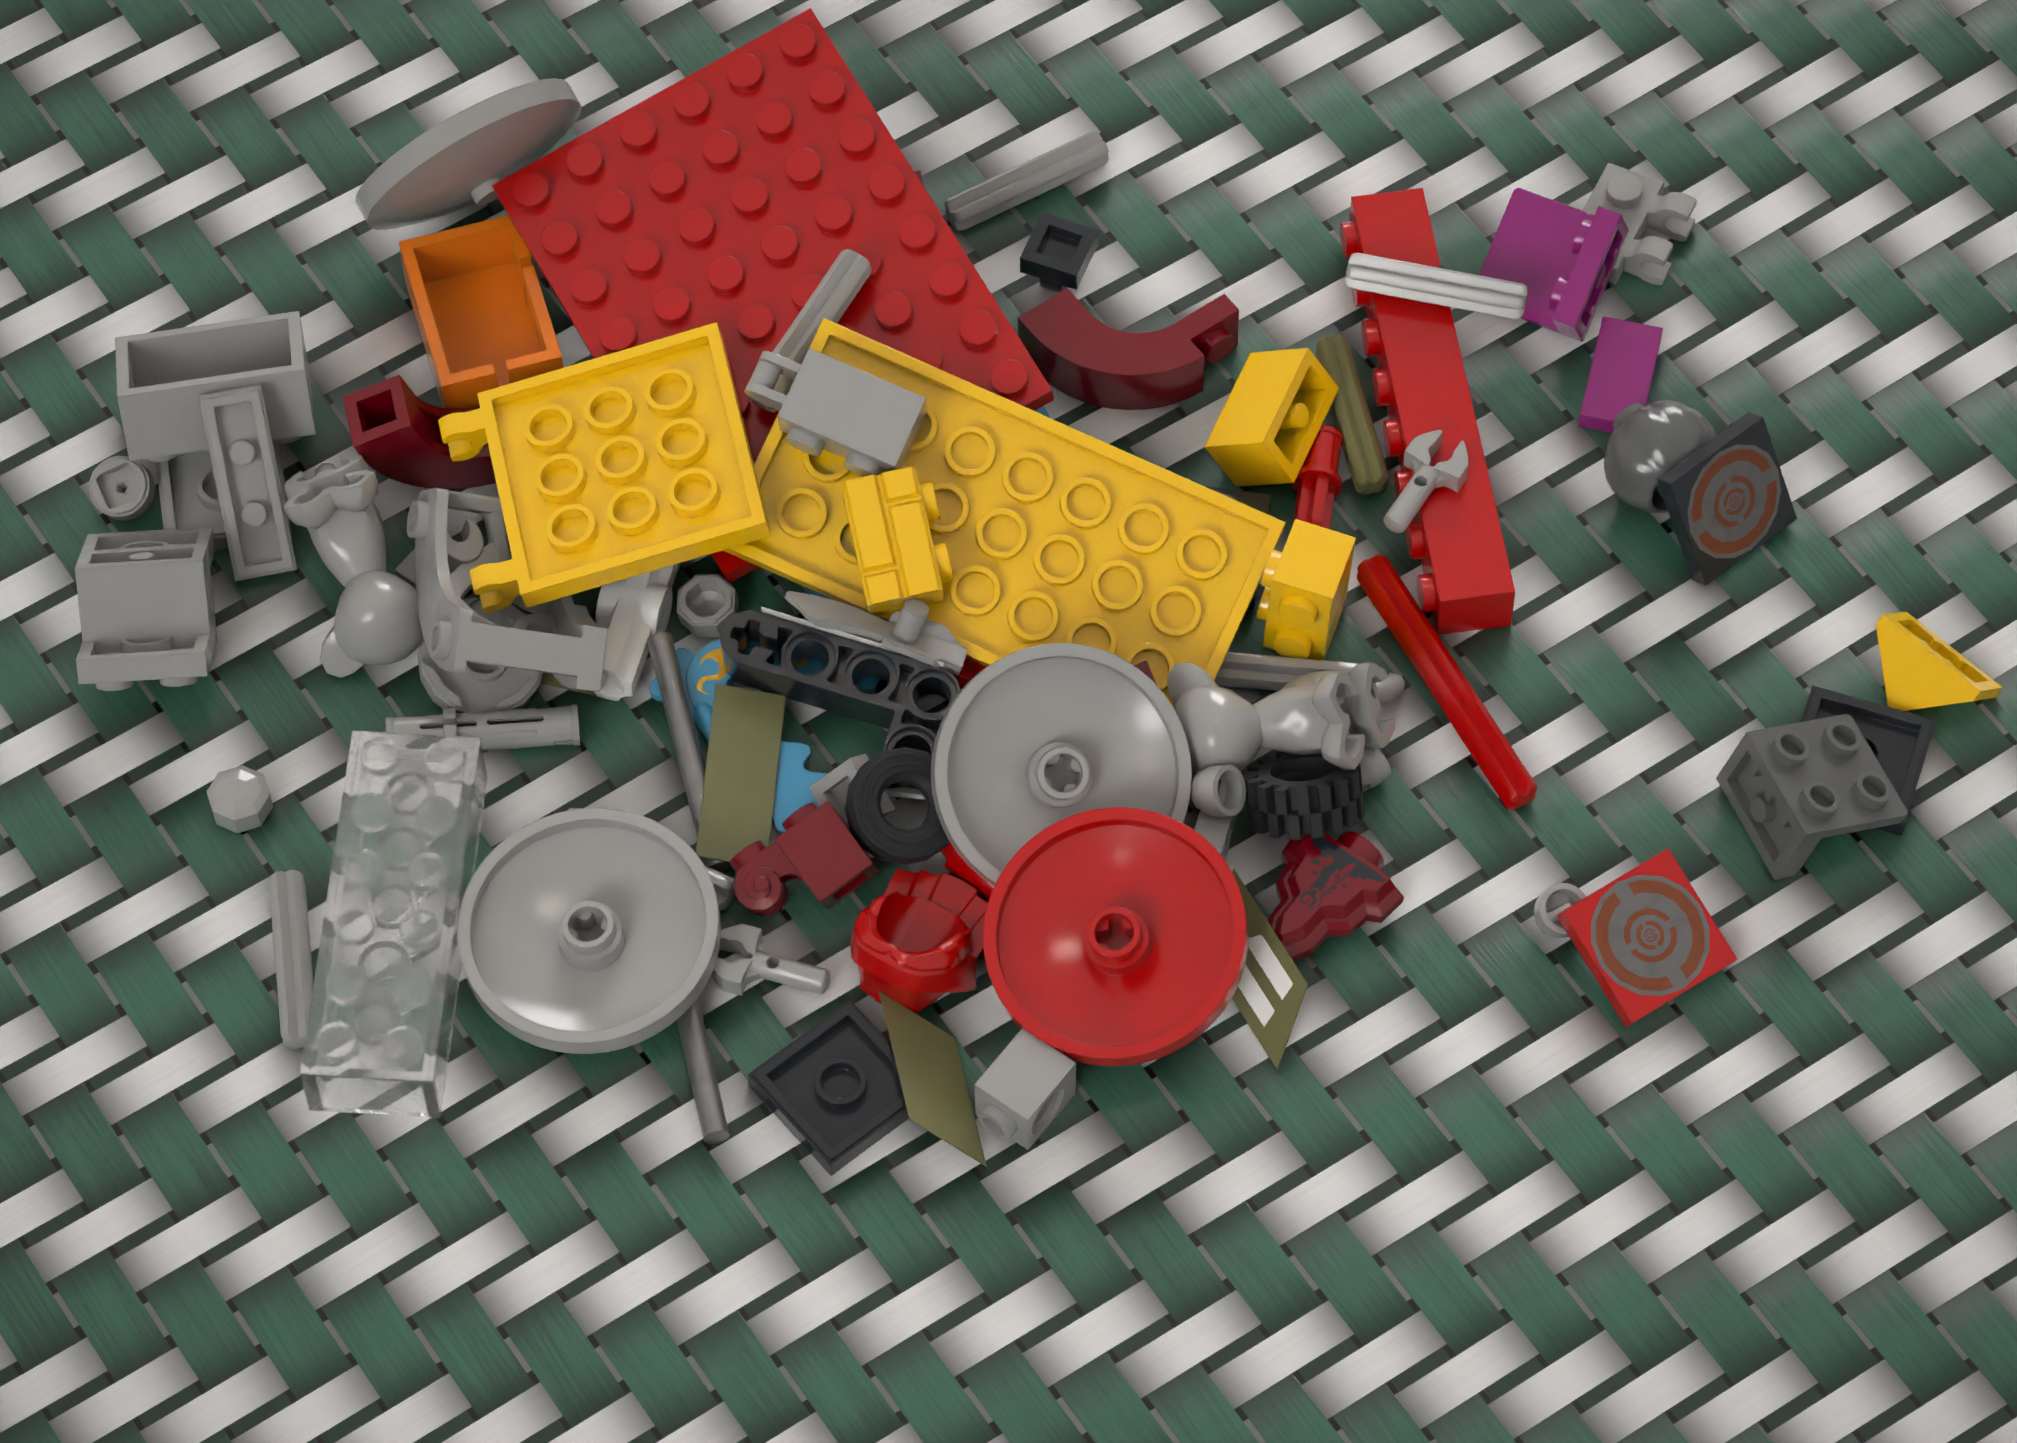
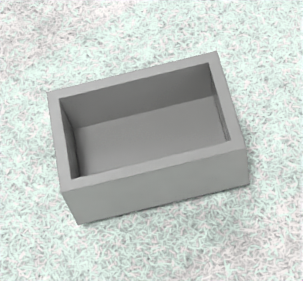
M299 311L115 338L117 399L129 461L146 459L152 462H163L173 459L179 454L209 451L199 395L261 384L273 443H291L302 436L316 434L311 377Z

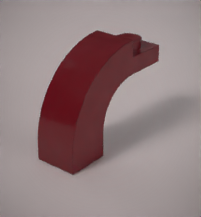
M1066 288L1018 317V337L1047 383L1062 393L1079 401L1104 408L1119 410L1153 409L1181 402L1203 391L1204 365L1220 362L1238 345L1239 309L1223 294L1166 328L1152 332H1126L1114 329L1100 322Z
M400 375L342 396L353 448L378 473L400 483L424 488L464 489L496 483L488 443L483 446L480 453L464 461H452L448 443H443L438 420L443 416L457 412L479 409L480 406L454 409L431 405L418 398Z

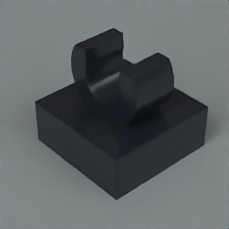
M1042 212L1020 256V272L1040 278V286L1046 289L1061 292L1068 287L1077 290L1098 247L1099 230Z

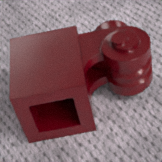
M828 801L818 808L814 802L799 808L782 823L786 831L775 838L774 843L766 848L761 840L756 841L737 853L729 862L736 872L734 891L738 900L752 913L760 916L773 915L780 912L785 906L788 899V888L786 886L788 881H804L818 901L825 908L830 909L880 873V870L858 843L837 810Z

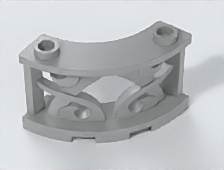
M442 488L420 491L418 500H414L409 508L407 534L408 537L415 538V585L418 593L419 621L425 644L434 662L445 671L463 674L465 673L467 662L551 673L567 688L600 692L608 628L597 626L590 617L586 606L573 603L572 595L526 608L519 594L513 603L533 614L518 619L513 628L498 626L476 613L462 600L473 588L469 572L471 569L483 564L499 563L512 559L508 536L505 532L500 498L450 491ZM448 509L482 514L488 545L484 546L479 527L469 518H466L460 533L463 542L453 540L447 531Z

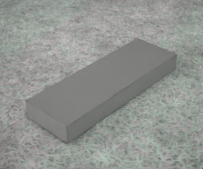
M261 384L199 395L235 581L297 570Z

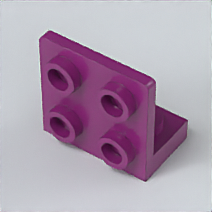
M1516 188L1511 195L1479 275L1523 283L1527 286L1528 295L1525 311L1520 319L1583 342L1629 229L1622 214L1598 206L1595 215L1525 189Z

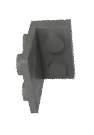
M1848 714L1746 732L1716 777L1774 880L1796 876L1822 838L1899 824L1908 814L1905 805L1852 716Z

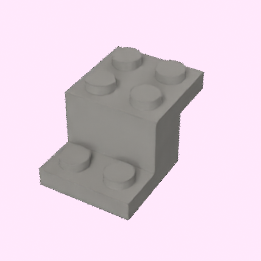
M213 526L87 534L75 566L82 644L76 658L78 684L95 683L98 690L118 691L132 687L134 681L159 679L160 684L163 686L181 687L196 683L198 677L208 676L217 642L210 570L215 553Z

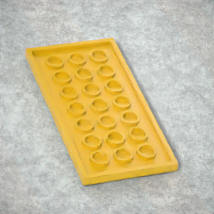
M823 318L810 345L811 349L926 398V416L902 468L916 467L920 484L932 481L940 519L928 521L933 545L946 543L953 574L952 581L942 582L944 600L927 605L929 613L926 619L946 626L955 640L968 648L966 658L988 667L1013 652L1043 644L1070 643L1095 647L1110 652L1132 665L1146 660L1157 686L1165 694L1173 707L1174 703L1168 692L1167 677L1175 664L1191 662L1203 668L1215 681L1263 576L1272 549H1275L1286 522ZM777 415L754 464L771 536L723 551L828 598L868 612L841 489V483L844 481L860 478L861 476L844 467L846 459L824 449L820 456H814L791 446L785 440L788 434L780 431ZM894 612L876 616L889 621L890 616Z

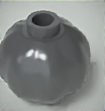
M1659 400L1645 407L1640 403L1632 404L1623 409L1613 421L1612 427L1614 431L1609 437L1604 458L1606 481L1612 491L1623 502L1643 511L1666 513L1668 509L1657 478L1717 435L1716 431L1700 412L1677 401Z

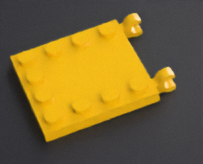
M717 322L477 393L479 409L448 414L438 420L442 441L444 444L448 443L452 461H464L476 456L487 443L490 451L512 559L499 563L479 565L469 571L475 595H480L484 613L495 612L508 607L519 594L526 608L771 536L723 337Z

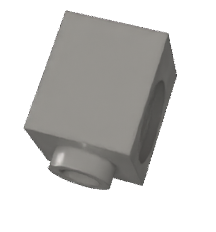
M1022 1028L974 1084L975 1115L978 1117L980 1124L994 1137L1002 1141H1008L1011 1138L1029 1150L1076 1094V1063Z

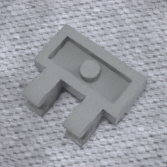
M1608 163L1582 210L1595 215L1598 206L1620 213L1629 229L1608 282L1616 284L1624 271L1650 284L1663 285L1672 268V263L1668 262L1667 259L1673 250V244L1666 239L1656 236L1640 238L1646 227L1663 233L1671 239L1686 241L1695 225V219L1690 216L1697 204V200L1680 192H1670L1663 196V181Z

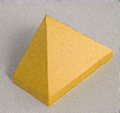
M1908 612L1883 614L1876 623L1888 707L1908 711L1996 698L2002 690V686Z

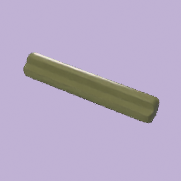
M1335 334L1331 337L1323 336L1316 342L1317 349L1315 355L1339 387L1331 404V409L1337 429L1343 434V450L1355 490L1364 496L1372 493H1381L1388 486L1389 474L1348 339L1342 334Z

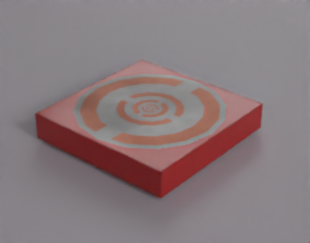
M1669 848L1556 915L1625 1027H1628L1738 960Z

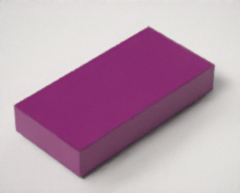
M1603 316L1578 427L1613 433V421L1623 409L1635 403H1640L1644 407L1647 405L1663 328Z

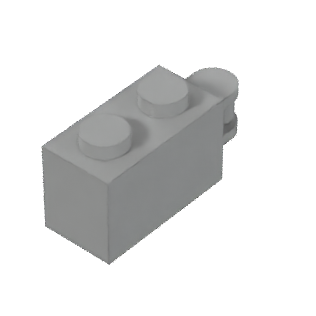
M811 348L808 349L802 364L776 353L763 351L744 391L754 400L780 411L778 414L780 431L788 434L785 440L791 446L814 456H820L824 449L846 459L844 467L861 477L880 475L883 472L901 469L927 413L925 397ZM781 374L794 380L788 395L774 390Z

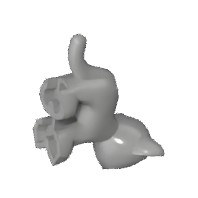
M357 454L341 455L343 466L339 469L332 463H322L315 470V477L306 480L300 471L284 484L287 497L289 498L284 505L288 518L295 525L307 527L314 547L322 561L345 587L336 609L335 624L322 643L320 656L326 673L339 678L354 673L364 664L388 665L399 662L421 646L423 640L418 614L417 590L396 575L386 572L385 529L379 510L373 503V499L378 493V481L375 472L367 470L363 457Z
M1191 662L1175 664L1167 677L1168 692L1174 703L1173 708L1181 721L1188 741L1192 779L1197 772L1212 765L1231 764L1241 772L1255 758L1261 747L1292 754H1322L1323 758L1343 770H1354L1363 758L1364 745L1372 749L1383 748L1388 745L1395 730L1396 719H1381L1380 705L1403 694L1405 687L1402 675L1394 673L1387 675L1385 669L1377 664L1364 662L1354 666L1351 671H1318L1300 675L1288 682L1280 691L1252 705L1232 690L1217 686L1213 678L1203 668Z

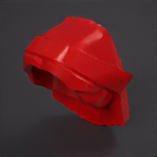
M897 868L884 895L874 899L870 907L860 912L851 931V957L858 965L860 975L859 987L861 990L881 1004L880 991L916 1014L931 1005L945 993L975 990L976 960L984 951L983 925L988 902L979 897L977 889L965 881L946 873L936 875L922 869L914 873Z

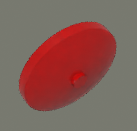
M1108 807L1085 811L1062 819L1039 832L1017 851L1005 866L991 892L983 925V948L988 974L996 994L1006 1012L1020 1029L1024 1028L1038 1040L1053 1047L1073 1061L1098 1066H1127L1156 1060L1179 1050L1199 1037L1217 1020L1232 999L1241 980L1248 952L1249 930L1244 902L1236 879L1224 858L1202 835L1184 823L1158 812L1129 807Z

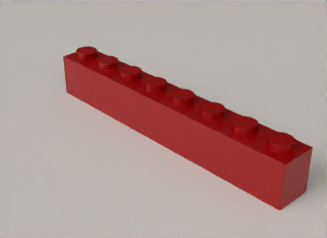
M1423 188L1351 197L1350 219L1348 222L1340 223V238L1344 258H1350L1353 253L1357 252L1441 268ZM1351 289L1355 307L1365 306L1368 319L1362 320L1361 323L1366 357L1376 356L1378 369L1372 372L1375 402L1377 407L1387 406L1390 419L1383 422L1386 452L1388 457L1398 456L1401 471H1395L1394 474L1396 499L1414 475L1412 469L1403 465L1404 451L1413 438L1431 431H1443L1442 445L1431 458L1430 466L1432 467L1438 462L1448 461L1461 441H1464L1468 453L1467 480L1458 493L1445 486L1435 488L1406 528V543L1409 557L1411 560L1420 559L1423 574L1417 576L1420 608L1423 612L1432 611L1438 635L1511 626L1515 588L1451 308Z

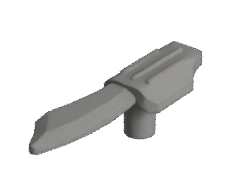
M788 591L785 594L784 598L797 608L809 622L816 626L839 630L882 644L880 645L882 648L936 668L942 667L937 662L939 661L944 663L942 668L958 676L960 674L968 648L957 642L946 626L926 619L929 608L921 600H906L902 610L895 611L890 616L889 621L860 608L833 599Z

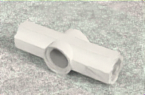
M680 563L601 587L596 608V625L601 628H608L601 691L594 692L597 697L619 701L623 697L633 696L649 652L647 639L653 634L666 631L672 607V585L679 571Z

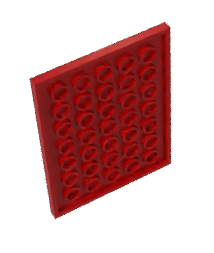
M811 8L492 185L496 197L593 359L717 322L723 337L754 464L779 410L774 413L763 410L755 405L744 391L762 352L774 351L840 252L845 249H851L861 254L870 262L872 269L870 276L837 324L1033 411L1054 400L1051 387ZM723 550L711 554L725 580L729 583L759 567Z

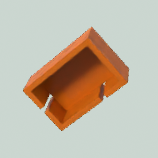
M508 215L399 241L406 286L443 408L456 409L480 406L477 393L564 368L562 354L534 265H532L530 252Z

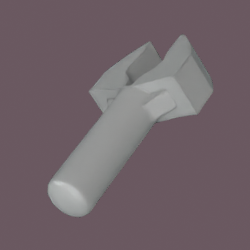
M1431 431L1413 438L1404 451L1403 465L1412 469L1414 475L1384 516V524L1390 531L1395 533L1404 532L1435 488L1445 486L1458 493L1467 480L1468 453L1464 441L1459 443L1448 461L1438 462L1432 467L1430 466L1431 458L1442 445L1443 431Z
M739 924L721 930L719 949L731 953H740L745 957L737 962H728L717 957L711 977L723 991L742 996L747 983L760 978L818 994H823L827 990L830 983V972L827 969L767 953L762 946L761 928Z

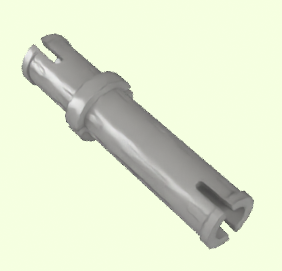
M577 704L551 708L511 709L476 713H456L455 707L443 708V714L386 717L385 719L388 758L446 753V759L459 758V752L553 745H580Z

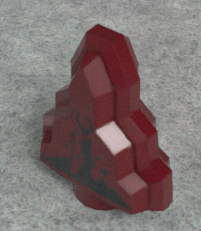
M1343 832L1337 840L1323 833L1324 837L1313 839L1311 834H1302L1301 840H1289L1282 851L1281 858L1286 867L1276 881V891L1280 903L1267 918V921L1294 962L1312 955L1327 937H1350L1366 921L1382 923L1403 903L1404 896L1395 887L1391 879L1381 871L1384 866V859L1381 853L1369 840L1356 832Z

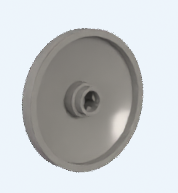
M557 78L533 81L491 96L444 120L392 155L363 183L356 195L355 202L369 227L376 230H389L430 221L473 203H476L477 206L488 204L497 199L492 185L543 157L574 125L581 113V104L569 83Z
M1053 643L1028 647L1013 652L980 671L957 694L947 709L934 742L931 760L932 795L940 824L958 855L973 871L993 886H995L1007 863L1021 847L1039 832L1062 819L1094 809L1129 807L1158 812L1183 823L1191 793L1192 768L1188 741L1181 721L1165 694L1146 674L1128 661L1110 652L1081 644Z
M583 808L555 813L538 819L507 837L494 848L475 871L463 896L457 924L460 960L468 984L485 1012L506 1031L527 1043L551 1051L570 1054H595L623 1049L638 1044L669 1027L691 1007L704 990L716 964L721 940V919L715 889L708 871L694 850L680 836L655 820L636 813L610 808Z

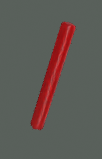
M1376 554L1370 559L1363 560L1357 566L1358 582L1505 807L1516 810L1532 802L1536 797L1537 784L1388 558L1381 554Z

